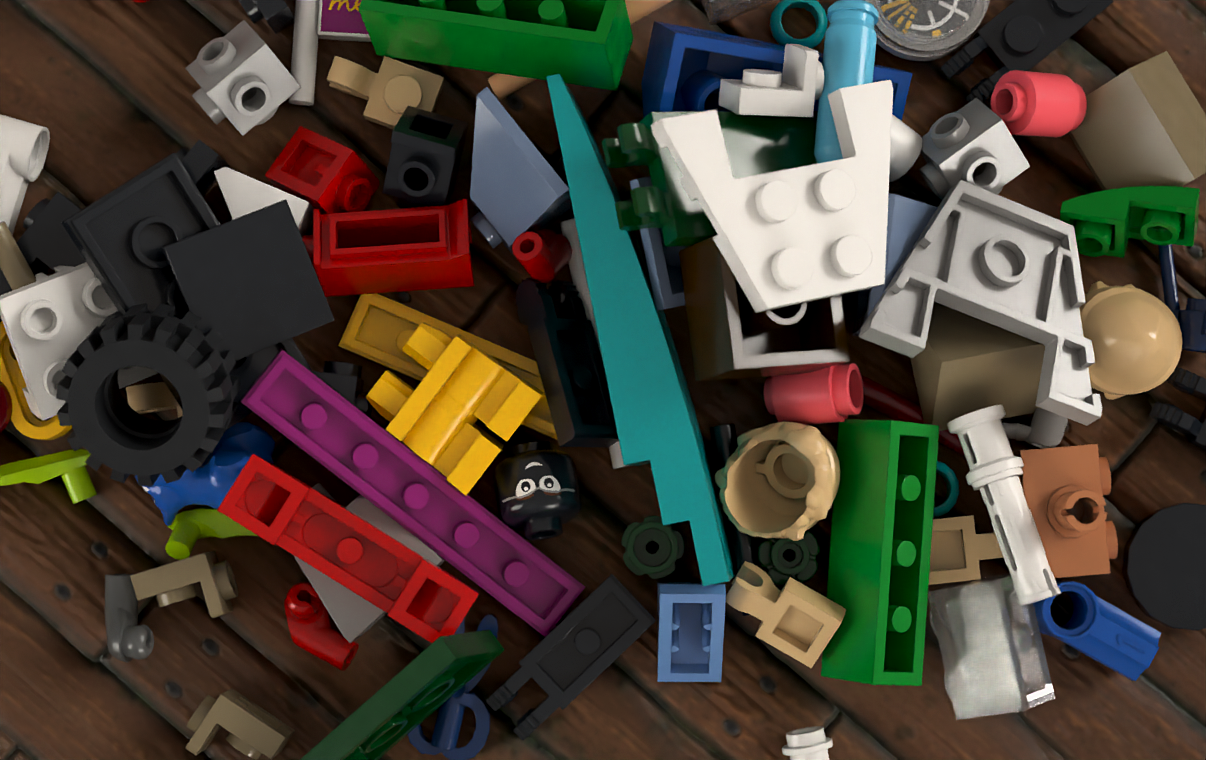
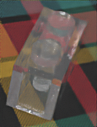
M1010 574L960 582L928 592L931 607L930 624L938 638L945 668L944 686L947 695L952 700L956 720L1021 712L1055 698L1034 604L1020 607Z

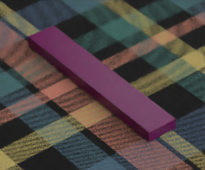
M283 349L279 350L240 399L245 406L544 637L550 633L585 588L582 583L504 524L468 494L465 496L448 482L444 475Z

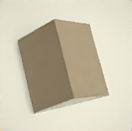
M1167 51L1125 70L1086 96V114L1082 123L1075 130L1068 132L1102 191L1136 186L1183 187L1206 173V114Z
M934 302L925 349L915 357H910L924 424L939 425V431L948 430V422L965 414L994 405H1003L1006 415L1002 419L1034 413L1036 408H1040L1035 405L1045 346Z

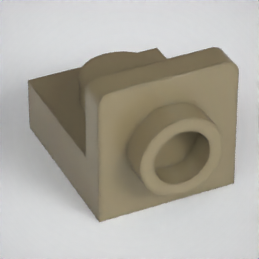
M216 550L130 576L137 601L156 596L159 607L197 596L194 583L200 582L211 618L233 612L230 599L238 597V588L233 570L227 560L219 562Z
M231 688L220 694L217 700L208 695L201 702L186 726L194 732V735L185 749L194 755H198L209 747L221 727L230 732L226 737L227 742L241 753L257 760L262 754L272 759L283 750L295 730Z

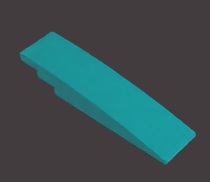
M560 74L546 76L623 463L629 466L651 463L663 525L690 521L702 585L707 586L730 581L736 575L711 466L686 378L664 311L656 310L645 258L634 230L627 231L620 230L615 203L622 200L576 97Z

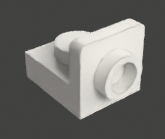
M786 44L782 73L764 69H744L742 80L721 79L718 105L738 115L813 117L814 101L820 98L824 87V69L822 63L818 61V51L800 44Z

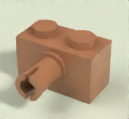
M1098 444L1013 452V455L1021 457L1024 463L1022 468L1024 474L1019 476L1054 577L1064 578L1110 574L1109 559H1116L1118 541L1114 523L1112 521H1105L1107 512H1104L1106 502L1103 499V495L1110 494L1111 473L1107 458L1099 457Z

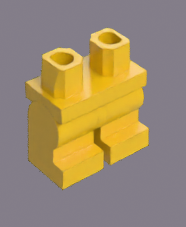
M422 322L406 342L402 351L428 369L429 372L414 390L391 371L386 370L365 398L381 416L390 422L385 430L398 440L404 442L413 452L447 477L446 480L466 496L504 446L475 424L477 420L480 419L486 424V427L507 442L544 392L476 347L461 334L456 335L453 339L444 331Z

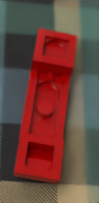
M254 453L217 509V511L267 542L280 546L388 613L387 616L431 643L440 636L454 635L479 595L477 591L400 541Z

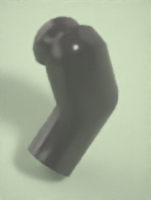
M106 574L104 615L108 650L113 657L128 663L132 658L143 660L153 651L154 635L147 625L138 626V601L130 578L134 574Z

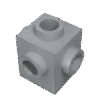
M245 20L240 22L225 36L208 42L200 50L197 59L185 68L201 87L192 94V97L216 125L227 117L242 136L254 126L263 124L272 118L279 105L301 88L272 50Z
M977 98L970 101L957 112L949 113L939 118L931 126L929 132L921 137L922 149L920 153L927 164L920 168L919 172L940 200H943L948 190L960 180L998 195L1004 185L1030 167L1004 121Z

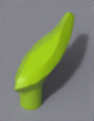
M84 449L61 451L0 466V486L22 482L40 484L61 475L73 504L97 495L85 467L87 465L85 461L91 454Z
M201 507L189 509L176 515L172 525L167 526L173 531L166 543L165 550L172 558L182 560L190 556L199 538L217 537L223 539L258 535L217 511L216 508Z

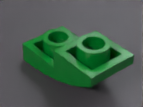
M1136 186L1089 193L1063 201L1060 210V220L1074 226L1078 253L1086 256L1098 257L1106 255L1124 258L1129 238L1146 240L1156 245L1177 244L1193 247L1198 227L1200 188Z

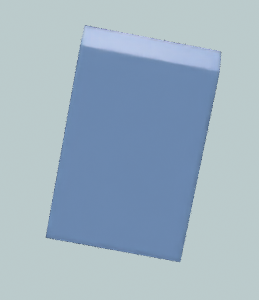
M657 582L658 682H721L726 584L717 583L703 586L702 582Z

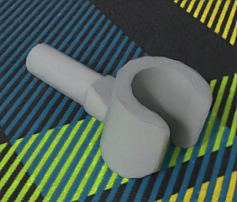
M1036 408L1030 426L1019 423L1002 422L1008 439L1025 441L1032 446L1043 449L1055 448L1060 444L1068 419L1045 409Z

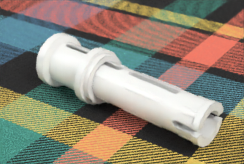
M994 405L960 416L948 422L947 426L950 433L957 434L970 469V472L965 476L967 483L972 485L973 490H980L1003 558L1014 583L1013 586L1018 597V603L1021 607L1061 594L1049 566L1031 510H1029L1023 493L1024 490L1019 476L1024 474L1022 470L1024 467L1021 457L1013 455L1001 421L1006 415L1003 405Z

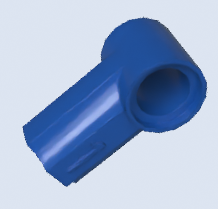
M1055 579L1060 592L1067 593L1073 602L1074 611L1072 617L1062 626L1054 623L1051 617L1050 607L1056 596L1025 605L1026 616L1031 626L1038 632L1057 638L1131 681H1136L1140 674L1149 668L1159 649L1158 642L1161 632L1097 597L1086 585L1075 581Z

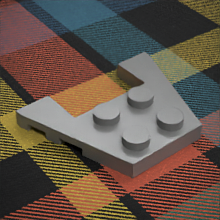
M960 180L948 190L861 327L859 338L913 358L925 349L934 302L945 305L1043 344L1045 351L1035 406L1088 426L1101 418L1102 404L1100 394H1092L1088 367L1095 363L1092 340L1085 338L1082 330L1079 307L1085 304L1086 300L1074 226Z

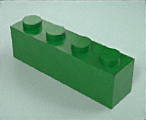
M362 0L359 6V12L375 52L379 56L547 80L546 76L560 74L565 83L615 91L617 90L634 39L625 0Z
M845 419L844 422H839L837 456L840 462L841 474L839 489L833 502L826 598L844 607L846 612L842 623L823 650L821 676L871 685L922 686L939 425L894 420Z

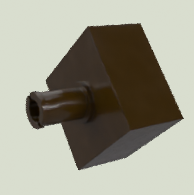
M712 237L679 251L695 381L809 373L850 361L841 295L756 313Z

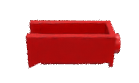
M467 199L444 206L321 214L320 209H313V235H303L302 240L325 297L474 287V273L470 254L472 229Z

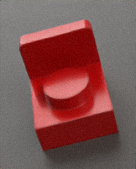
M303 126L297 129L264 175L275 188L308 201L313 207L320 209L323 214L363 211L379 187L378 178L354 150Z

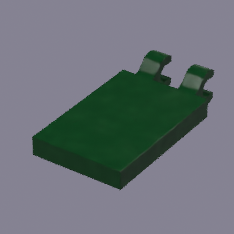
M717 111L733 178L737 179L817 164L814 156L818 111L813 112V117L738 115L732 111ZM650 112L639 123H627L617 127L619 138H605L602 141L607 167L622 168L648 165L652 186L633 188L630 191L632 201H618L615 203L620 230L662 228L665 247L692 246L717 235L699 201L690 200L679 181L684 176L668 147L660 148L651 128L652 124L661 119L699 112Z
M490 630L440 636L300 760H379L505 649Z

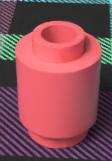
M1013 70L1004 74L996 83L990 105L991 110L1004 121L1011 135L1056 138L1079 127L1086 114L1087 100L1082 87L1066 75Z
M842 363L809 373L774 375L768 377L764 384V401L767 411L771 415H776L778 422L789 421L805 425L844 422L848 415H858L863 407V381L860 370L855 363Z

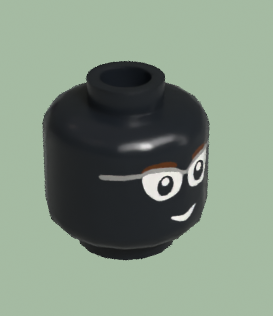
M534 441L513 446L506 451V459L499 462L493 472L499 518L508 527L523 530L527 540H544L561 535L563 533L562 524L574 519L581 510L582 503L574 460L566 452L558 451L553 442Z

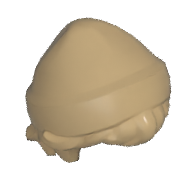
M1102 281L1093 283L1088 293L1085 294L1086 303L1079 307L1083 336L1092 340L1095 363L1088 367L1091 388L1104 392L1107 399L1114 400L1126 395L1146 392L1159 386L1174 372L1181 356L1182 332L1175 315L1160 299L1148 292L1135 288L1132 284L1107 286Z
M789 421L772 423L749 430L738 436L737 449L727 459L725 467L718 470L715 474V482L720 488L719 496L723 504V510L739 532L746 533L752 537L760 536L768 539L789 538L793 541L803 539L806 530L813 527L818 521L826 518L839 489L840 462L832 444L816 427Z

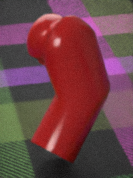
M541 229L537 233L524 232L516 237L512 245L513 255L532 279L542 283H550L565 268L572 257V248L569 240L563 234H556L551 229Z
M299 582L289 589L284 601L292 641L303 650L339 670L345 671L353 661L359 644L356 641L349 643L341 633L332 629L329 613L311 583Z

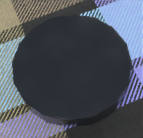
M1177 503L1156 510L1135 526L1124 547L1122 573L1126 587L1130 589L1131 596L1135 599V603L1146 616L1166 627L1197 631L1206 628V505Z

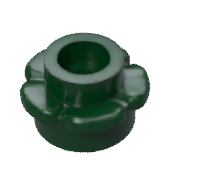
M647 516L644 522H633L625 530L622 537V545L626 551L623 554V560L628 569L636 575H643L645 573L649 574L653 579L666 577L674 571L676 560L683 556L684 541L682 535L671 528L672 524L663 525L661 516ZM650 541H655L659 546L658 551L654 554L646 550V545Z
M808 530L805 531L803 539L793 541L789 538H765L758 546V563L760 566L765 567L766 573L776 585L784 586L789 577L800 583H805L818 570L819 563L816 560V556L820 553V546L816 537ZM792 549L795 552L793 561L788 562L784 559L783 553L785 550Z

